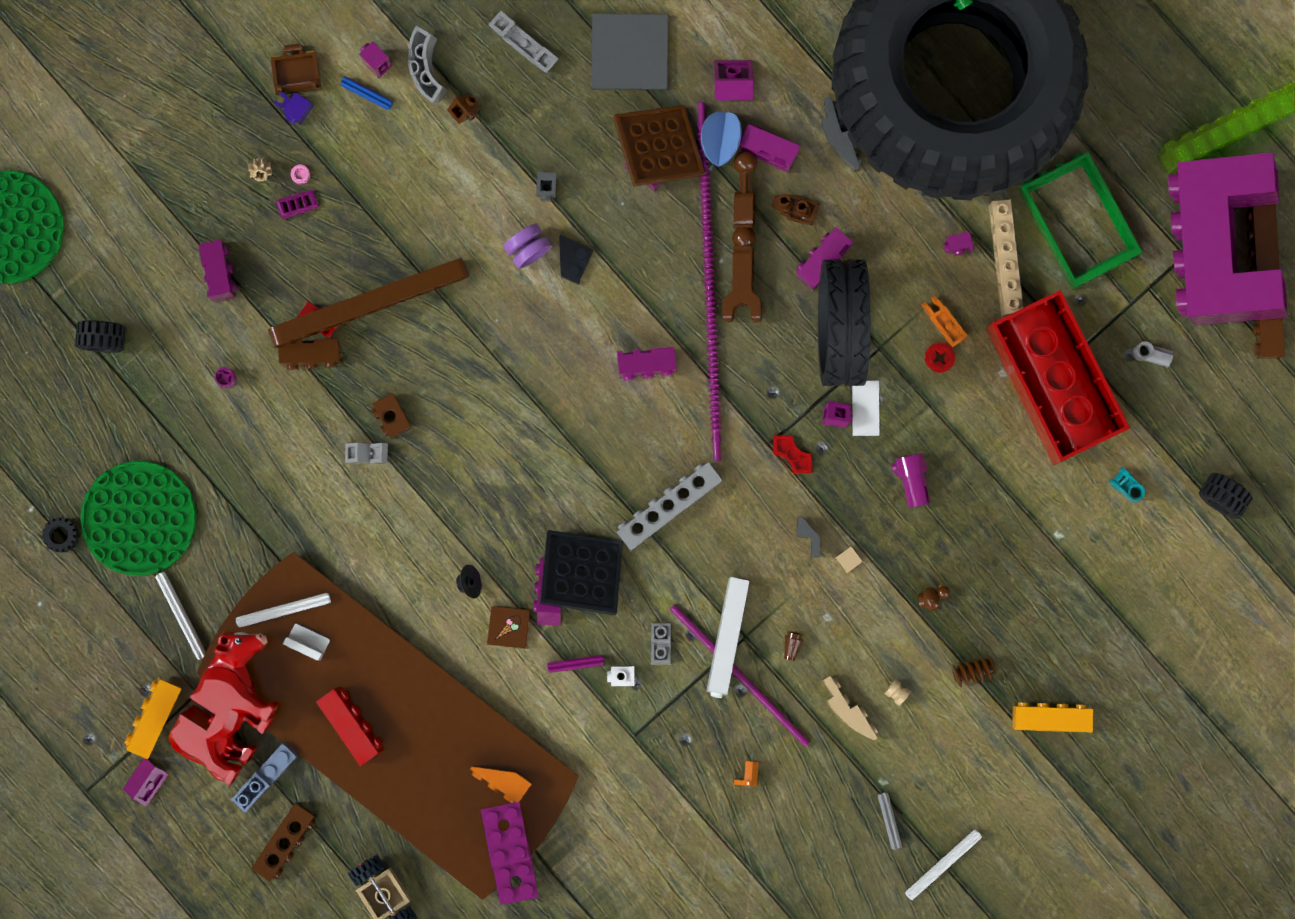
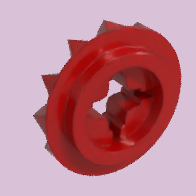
M938 342L932 344L926 350L924 360L927 367L933 372L943 373L950 370L954 365L955 353L948 344ZM936 353L939 355L946 353L943 363L940 361L933 362L937 357Z

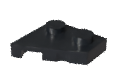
M560 235L561 278L579 285L594 249Z

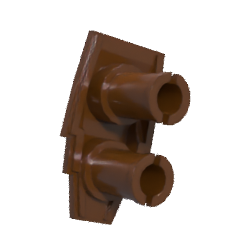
M782 194L780 196L775 195L771 206L778 210L779 214L787 217V220L812 226L820 204L796 194L795 196Z

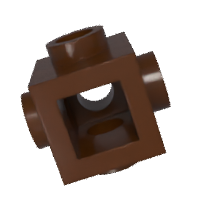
M468 92L464 95H457L452 100L453 103L447 111L460 124L466 120L472 121L478 115L477 111L481 105Z

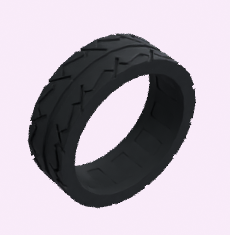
M824 259L820 271L818 297V354L822 386H841L842 384L846 386H864L868 375L871 330L870 286L867 263L865 259H847L846 261L841 259Z

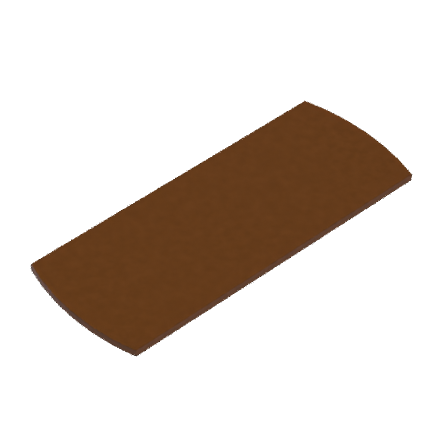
M292 552L272 567L237 603L216 633L196 673L202 677L216 655L214 650L218 646V638L223 632L229 630L250 634L263 633L267 637L266 647L261 651H257L245 667L255 686L256 694L264 702L277 701L280 703L274 712L276 717L268 731L282 742H286L298 755L482 900L497 889L494 869L491 867L481 809L510 804V802L504 798L505 794L500 790L495 792L489 788V782L484 779L480 781L472 775L473 771L470 770L471 767L476 766L517 772L532 783L519 801L531 855L540 846L556 823L579 777L295 552ZM328 593L331 602L328 604L244 627H238L236 623L237 617L320 594ZM295 624L330 639L321 661L283 644L286 637H289ZM339 686L348 692L352 704L359 708L363 720L370 724L372 733L382 742L384 751L362 766L357 763L316 703L331 690ZM502 819L499 821L498 826L501 830L505 831L509 828L510 824L506 819Z

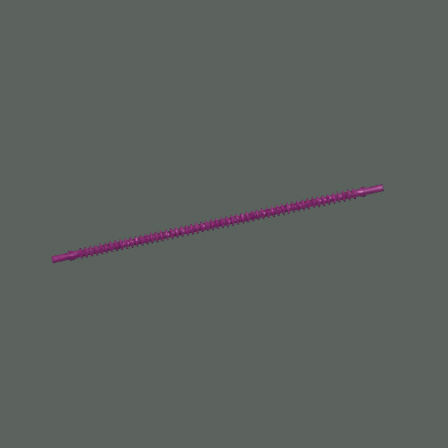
M699 102V121H697L699 130L697 136L699 138L697 141L700 142L698 144V147H700L698 151L700 152L705 175L699 177L701 179L699 184L702 185L700 187V190H702L700 193L702 204L700 206L703 209L700 211L703 212L701 215L703 218L701 220V223H703L701 228L704 230L701 233L704 234L702 236V239H704L702 250L705 252L702 255L705 256L703 258V261H705L703 264L705 275L703 277L706 278L704 280V283H706L704 286L706 288L704 299L707 300L704 304L707 305L705 308L707 310L705 321L708 324L705 326L708 327L706 329V332H708L706 343L709 346L706 348L709 349L707 351V354H709L707 365L710 366L707 370L710 371L708 373V376H710L708 387L711 388L708 392L711 393L709 395V398H711L709 409L712 410L709 414L712 415L710 417V420H712L710 431H712L714 462H720V443L722 442L720 431L722 428L719 426L722 423L719 422L721 420V417H719L721 406L718 404L721 401L718 400L720 398V395H718L720 384L717 382L720 379L717 378L719 376V373H717L719 362L716 361L719 357L716 356L718 354V351H716L718 340L715 339L718 335L715 334L717 332V329H715L717 318L714 317L717 313L714 312L716 310V307H714V304H716L714 293L716 291L713 290L715 288V285H713L715 282L713 279L715 277V274H713L715 269L712 266L715 264L712 263L714 260L712 258L714 247L711 244L714 242L711 241L713 239V236H711L713 225L710 223L713 220L710 219L712 217V214H710L712 211L710 206L712 204L709 202L712 200L709 198V195H711V192H709L711 190L709 179L711 177L708 176L710 173L708 170L710 165L708 163L710 161L707 159L701 144V130L706 120L705 102Z

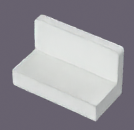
M295 624L289 637H286L283 644L321 661L330 639Z

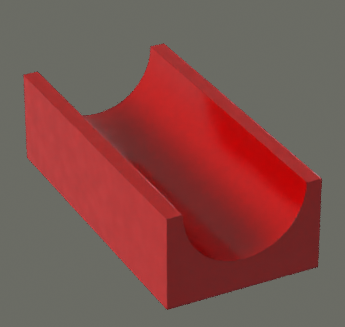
M1061 290L991 323L985 329L1053 466L1130 429Z

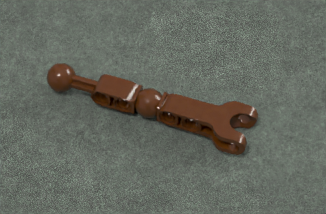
M749 151L738 153L733 163L735 170L740 173L739 192L734 194L735 231L732 235V242L734 244L732 291L723 300V319L725 323H730L734 320L735 311L740 306L750 308L751 318L755 323H759L762 320L763 303L754 294V248L752 247L755 244L756 235L753 231L755 229V192H751V173L756 169L758 162L756 156Z

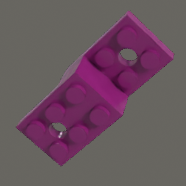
M520 802L481 809L500 905L538 898L539 894ZM502 819H506L510 824L509 828L505 831L501 830L498 826L499 821ZM513 876L521 878L522 883L519 887L511 885L510 880Z

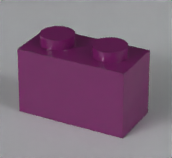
M373 41L370 44H365L360 49L361 53L359 55L363 64L378 79L392 67L389 57Z

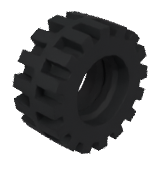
M51 519L42 530L43 543L52 551L68 552L78 543L79 531L76 525L68 519ZM59 527H63L68 531V538L63 543H57L53 539V532Z

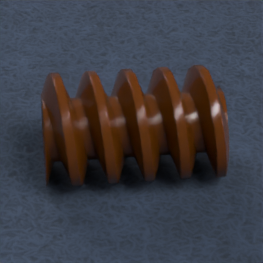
M987 656V662L984 658H980L979 663L976 659L972 660V666L969 661H965L964 667L961 663H957V669L953 664L951 665L955 682L959 687H962V681H965L967 686H969L971 679L975 684H977V678L984 682L985 676L991 681L992 674H994L990 656Z

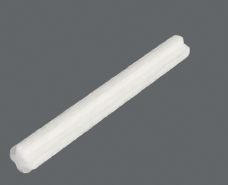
M165 572L157 574L156 580L198 660L203 659L206 651Z
M328 593L320 594L237 617L236 623L238 627H244L328 604L331 602Z
M973 830L905 892L910 900L916 898L982 838L981 834L977 830Z

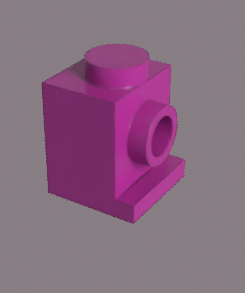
M970 232L947 236L943 243L945 253H954V256L965 254V250H967L968 254L974 250Z
M828 401L823 409L822 425L846 428L851 423L853 413L850 412L851 405Z

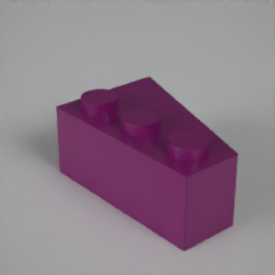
M748 124L741 137L738 149L749 151L756 158L788 173L799 153L800 145L785 140L774 133L766 132L758 125L753 124L752 126Z
M836 227L831 233L828 232L822 238L821 242L823 243L818 248L815 246L808 254L810 258L807 262L802 261L796 268L798 271L796 277L811 290H814L819 284L822 261L824 259H841L853 243Z
M221 239L198 244L201 263L205 272L204 280L205 283L207 282L209 290L207 297L214 303L236 298L235 292H238L236 281H232L231 277L234 271L232 263H228L227 255H230L228 245L224 244Z
M674 347L654 348L645 351L633 350V352L628 353L617 351L619 378H623L624 381L635 380V377L642 376L643 379L654 378V374H662V377L672 376L673 372L677 370Z
M540 557V564H536V575H539V582H535V593L538 594V600H534L533 612H537L538 625L561 626V607L540 604L544 557Z

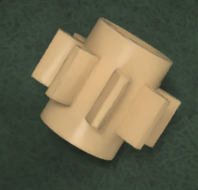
M264 158L253 159V164H249L248 167L250 178L253 177L257 181H267V175H272L271 162H267Z

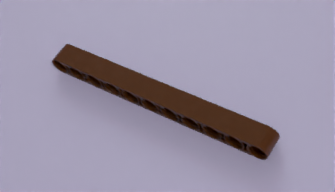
M459 258L275 325L268 329V333L274 348H280L468 278L469 273L463 259Z

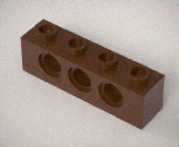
M295 803L251 869L269 882L273 881V879L277 880L283 872L281 869L285 862L288 864L294 856V853H292L293 849L296 846L300 847L305 839L303 835L306 830L310 831L315 825L316 821L314 818L316 815L299 803ZM294 821L299 822L301 825L299 832L292 830L291 825ZM282 838L289 839V848L281 846ZM272 854H276L279 857L277 865L270 862Z

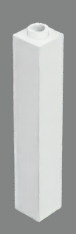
M733 577L728 579L706 692L711 693V697L722 698V695L726 696L728 693L749 586L748 580Z

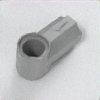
M1141 342L1132 350L1133 357L1136 360H1144L1167 368L1173 359V351L1154 346L1149 342ZM1140 347H1144L1146 349V356H1143L1140 353Z

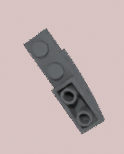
M831 97L824 98L822 104L826 118L821 119L820 124L825 137L843 163L854 172L858 171L861 159L858 153L855 154L854 146L848 137V131L841 133L843 125L836 116V102H832Z

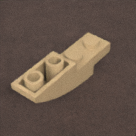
M831 676L823 679L824 684L832 695L826 701L836 715L854 731L867 738L876 740L877 736L875 734L878 731L873 723L869 724L866 717L868 715L862 706L859 708L858 705L851 708L848 706L851 702L846 694L842 695L839 688L841 686L835 677L832 679Z

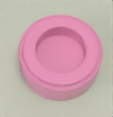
M296 165L291 170V178L297 184H305L310 179V171L305 165Z

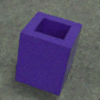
M281 92L280 96L284 98V102L279 103L275 100V105L279 108H284L283 113L288 122L293 125L295 123L301 125L313 108V105L297 93H294L290 99L285 93Z

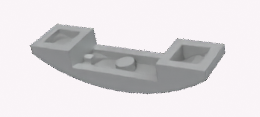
M502 11L489 23V26L504 41L547 74L559 60L549 50L542 47L519 28Z

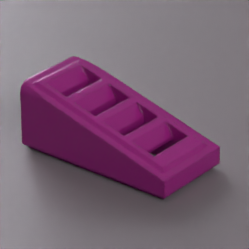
M313 189L276 200L283 220L319 208ZM307 196H309L312 204L310 206H308L305 198ZM298 199H302L303 208L300 207ZM293 201L295 202L297 208L296 210H293V207L291 205V202ZM284 204H287L290 212L285 211Z

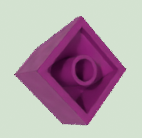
M714 60L715 100H753L752 60Z

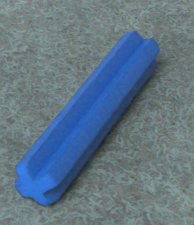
M346 76L341 80L340 84L342 87L386 110L391 109L393 101Z

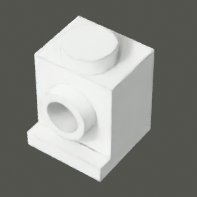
M634 666L611 667V671H607V682H611V686H634ZM621 672L625 675L623 680L617 678L618 673Z

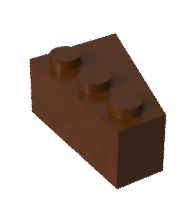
M338 338L313 339L311 341L299 340L278 348L279 364L287 368V370H298V367L306 366V369L318 368L317 365L333 368L337 367V364H341L340 340Z

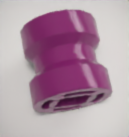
M222 367L216 371L215 381L223 388H230L236 383V375L231 369Z

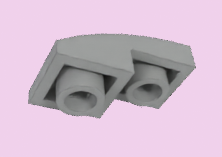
M651 623V665H670L671 623Z

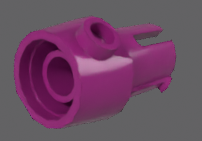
M919 453L896 458L892 464V470L897 478H902L908 508L929 504L930 499L924 475L925 472H928V468L923 454Z

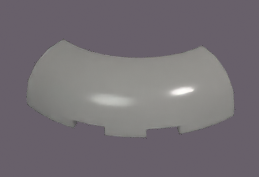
M415 26L408 45L410 75L422 95L432 103L437 104L449 91L438 81L432 66V53L437 38L420 27Z

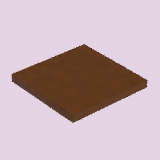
M685 105L615 114L613 116L633 187L705 175Z

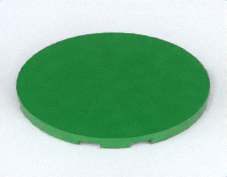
M9 170L0 171V284H14L35 277L44 271L54 260L63 241L64 217L57 198L44 183L23 172Z
M149 461L121 463L102 473L86 493L80 514L82 535L94 557L111 570L131 576L155 574L176 563L190 546L197 523L195 502L184 481L170 469Z

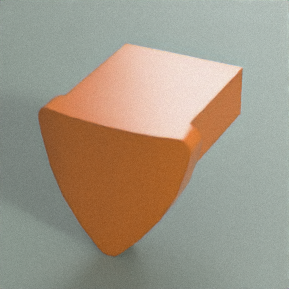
M746 761L744 780L734 779V785L756 787L759 762Z

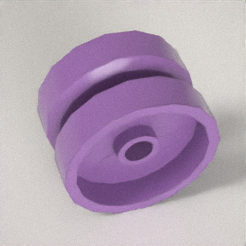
M537 223L518 232L503 246L509 256L515 255L513 263L518 270L532 264L552 248V244L547 237L540 238L543 232Z

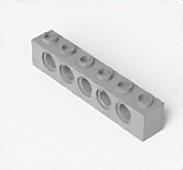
M703 462L694 468L695 473L691 476L686 474L679 480L680 484L675 488L670 486L663 492L665 496L661 499L656 497L648 503L650 507L645 511L642 509L637 511L633 515L634 519L628 523L626 520L618 526L619 531H617V534L630 551L722 482V479L709 462L707 464ZM696 477H701L704 480L702 487L694 485L693 480ZM680 489L688 490L689 496L686 499H681L678 496ZM666 500L672 501L674 504L673 509L665 510L663 502ZM650 512L658 514L659 518L656 522L648 520L647 515ZM636 523L643 526V531L640 534L632 531V526Z

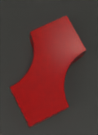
M792 435L773 436V455L786 459L791 465L793 474H812V454L799 450L794 443Z

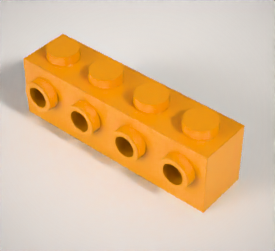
M161 677L157 681L154 680L149 689L151 691L149 699H144L141 706L143 711L140 716H136L132 725L135 728L132 734L128 733L124 741L127 751L145 759L149 758L181 691L179 685Z
M1018 703V706H1013L1012 729L1093 732V709H1088V705H1076V708H1068L1069 704H1057V708H1051L1046 703H1037V707H1030V703Z

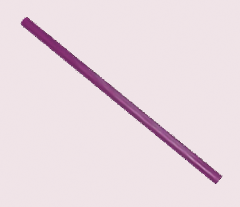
M674 604L669 610L714 654L715 644ZM733 664L732 674L806 747L810 741Z

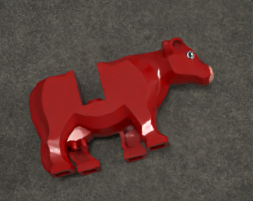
M228 630L219 636L218 646L214 650L216 655L202 675L197 688L190 696V699L214 714L211 716L193 705L180 714L168 737L171 746L176 752L186 759L204 765L210 774L217 780L225 782L228 786L235 782L243 767L238 764L229 763L227 760L239 761L242 765H246L258 748L254 744L245 746L235 743L234 734L241 728L244 721H247L253 728H257L263 734L269 729L276 717L274 712L280 704L277 701L264 702L256 694L255 686L245 667L257 651H261L266 647L267 637L263 633L250 634Z

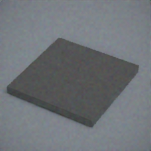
M592 14V90H667L668 15Z

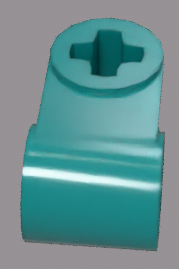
M1122 467L1119 469L1120 472L1108 481L1116 491L1121 493L1130 502H1138L1145 496L1144 487ZM1135 488L1139 491L1140 495L1138 498L1132 497L1131 489Z

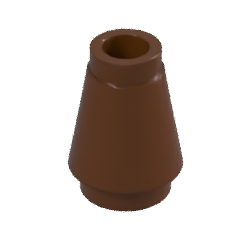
M791 631L787 632L784 643V659L795 661L803 642L802 634Z

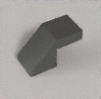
M798 517L796 537L811 538L810 557L819 558L820 537L803 517Z

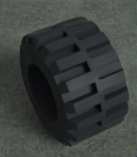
M84 320L77 322L75 347L81 350L104 353L124 351L126 327L119 323Z
M1211 473L1199 491L1200 497L1206 504L1221 514L1235 519L1241 518L1253 499L1249 491L1242 485L1219 473Z

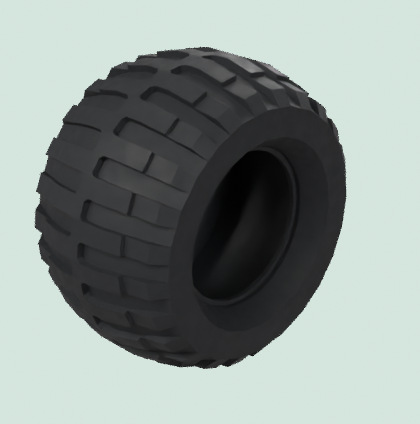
M854 0L847 15L844 16L832 56V90L836 97V109L839 121L845 124L848 130V137L854 148L861 150L868 158L867 162L878 173L882 171L889 175L897 185L906 190L913 188L922 191V195L935 199L952 197L954 200H972L982 195L988 197L1004 193L1008 188L1032 178L1063 147L1080 118L1084 105L1083 98L1088 88L1089 70L1086 65V58L1089 53L1084 35H1080L1078 27L1080 24L1079 17L1072 5H1069V3L1065 4L1063 0H972L973 3L959 10L958 7L954 6V3L957 2L956 0ZM963 24L979 29L996 41L1010 61L1014 77L1013 96L1010 105L1004 111L991 118L976 122H956L936 115L914 96L906 81L903 69L904 47L917 34L934 26Z

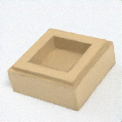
M849 547L836 557V560L846 573L862 562L852 547Z

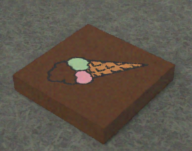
M491 606L487 645L526 649L530 610Z

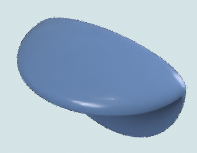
M729 112L712 113L707 117L702 126L701 144L708 160L716 166H722L729 162L739 147L742 128L740 120L735 114Z

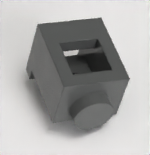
M537 172L536 196L540 197V201L548 202L552 198H556V173ZM548 185L550 186V190L544 191L543 187Z

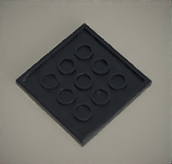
M547 530L540 604L616 615L623 541Z

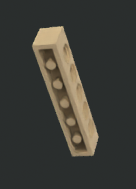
M1011 199L992 201L989 204L1001 318L1023 308Z

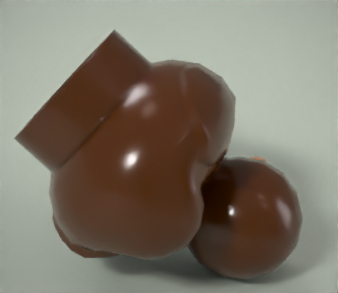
M939 585L937 590L933 587L926 588L924 593L918 594L920 608H927L929 611L938 609L940 607L938 597L940 599L948 598L950 595L949 588Z

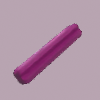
M603 655L549 662L547 663L548 672L552 673L604 665Z

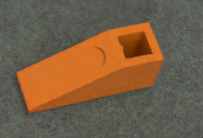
M472 766L470 769L473 771L472 775L480 781L484 779L489 782L488 787L493 791L498 792L500 790L505 794L504 798L510 803L519 802L532 784L517 772Z

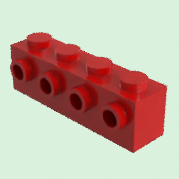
M341 686L331 690L316 702L360 766L384 751L381 740L374 736L370 724L363 720L359 708L352 704L348 692L341 688Z

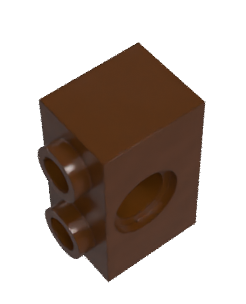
M393 393L372 403L374 406L372 412L377 420L381 419L383 425L380 427L385 437L389 435L393 439L412 429ZM389 412H393L396 415L392 422H387L385 418Z

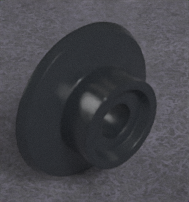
M468 564L464 566L461 573L457 576L456 584L460 592L475 599L479 597L482 590L481 577L473 565Z

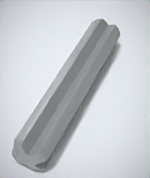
M887 792L878 794V799L891 848L893 850L902 847L889 794Z

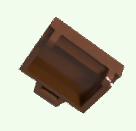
M300 44L284 46L283 56H272L271 66L276 95H280L281 92L292 94L322 90L316 52L306 51L304 53ZM297 51H299V54H295V55H288V54H287V53H290V52H297Z

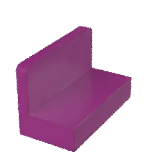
M143 758L123 790L133 800L147 806L168 776V773L155 766L149 759Z

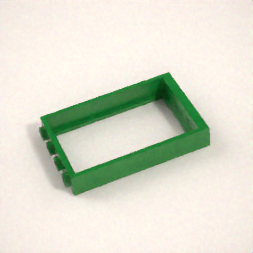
M1082 152L1073 156L1072 161L1068 163L1063 161L1057 164L1055 170L1051 172L1045 170L1038 175L1039 178L1035 180L1030 178L1021 183L1022 187L1018 190L1072 290L1143 253L1090 154L1086 153L1083 155ZM1082 166L1127 249L1074 276L1030 193Z

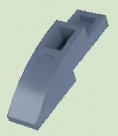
M283 742L231 800L246 813L286 771L298 754L286 742Z

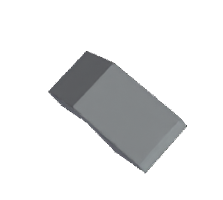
M387 443L345 444V463H387Z

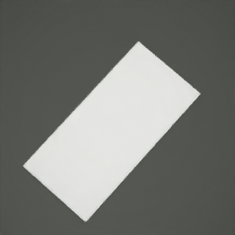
M866 381L864 386H852L853 436H879V381Z

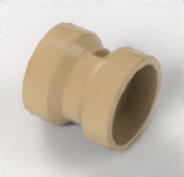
M897 679L884 692L887 697H892L894 703L898 706L911 693L909 689L903 688L901 682Z

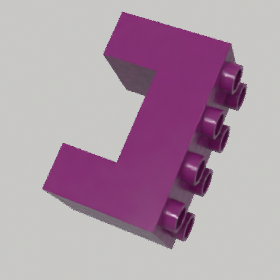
M1264 153L1177 162L1178 173L1168 174L1170 197H1173L1174 203H1180V212H1171L1172 234L1176 236V241H1183V250L1173 251L1175 274H1178L1179 279L1185 278L1186 288L1176 289L1178 312H1181L1182 317L1188 316L1194 325L1288 318L1286 280L1281 269L1238 273L1233 208L1280 204L1278 166L1274 154Z

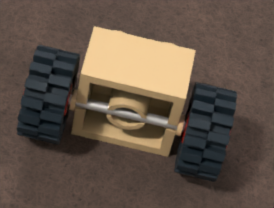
M378 854L365 860L347 873L355 886L368 879V882L356 889V892L374 919H384L389 915L392 916L389 919H418L410 905L400 912L397 911L412 899L392 868H388L378 876L374 875L385 868Z

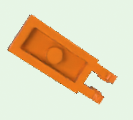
M934 295L931 297V300L939 311L934 313L925 302L921 305L927 315L930 316V320L951 348L967 338L968 335L947 307L943 306Z

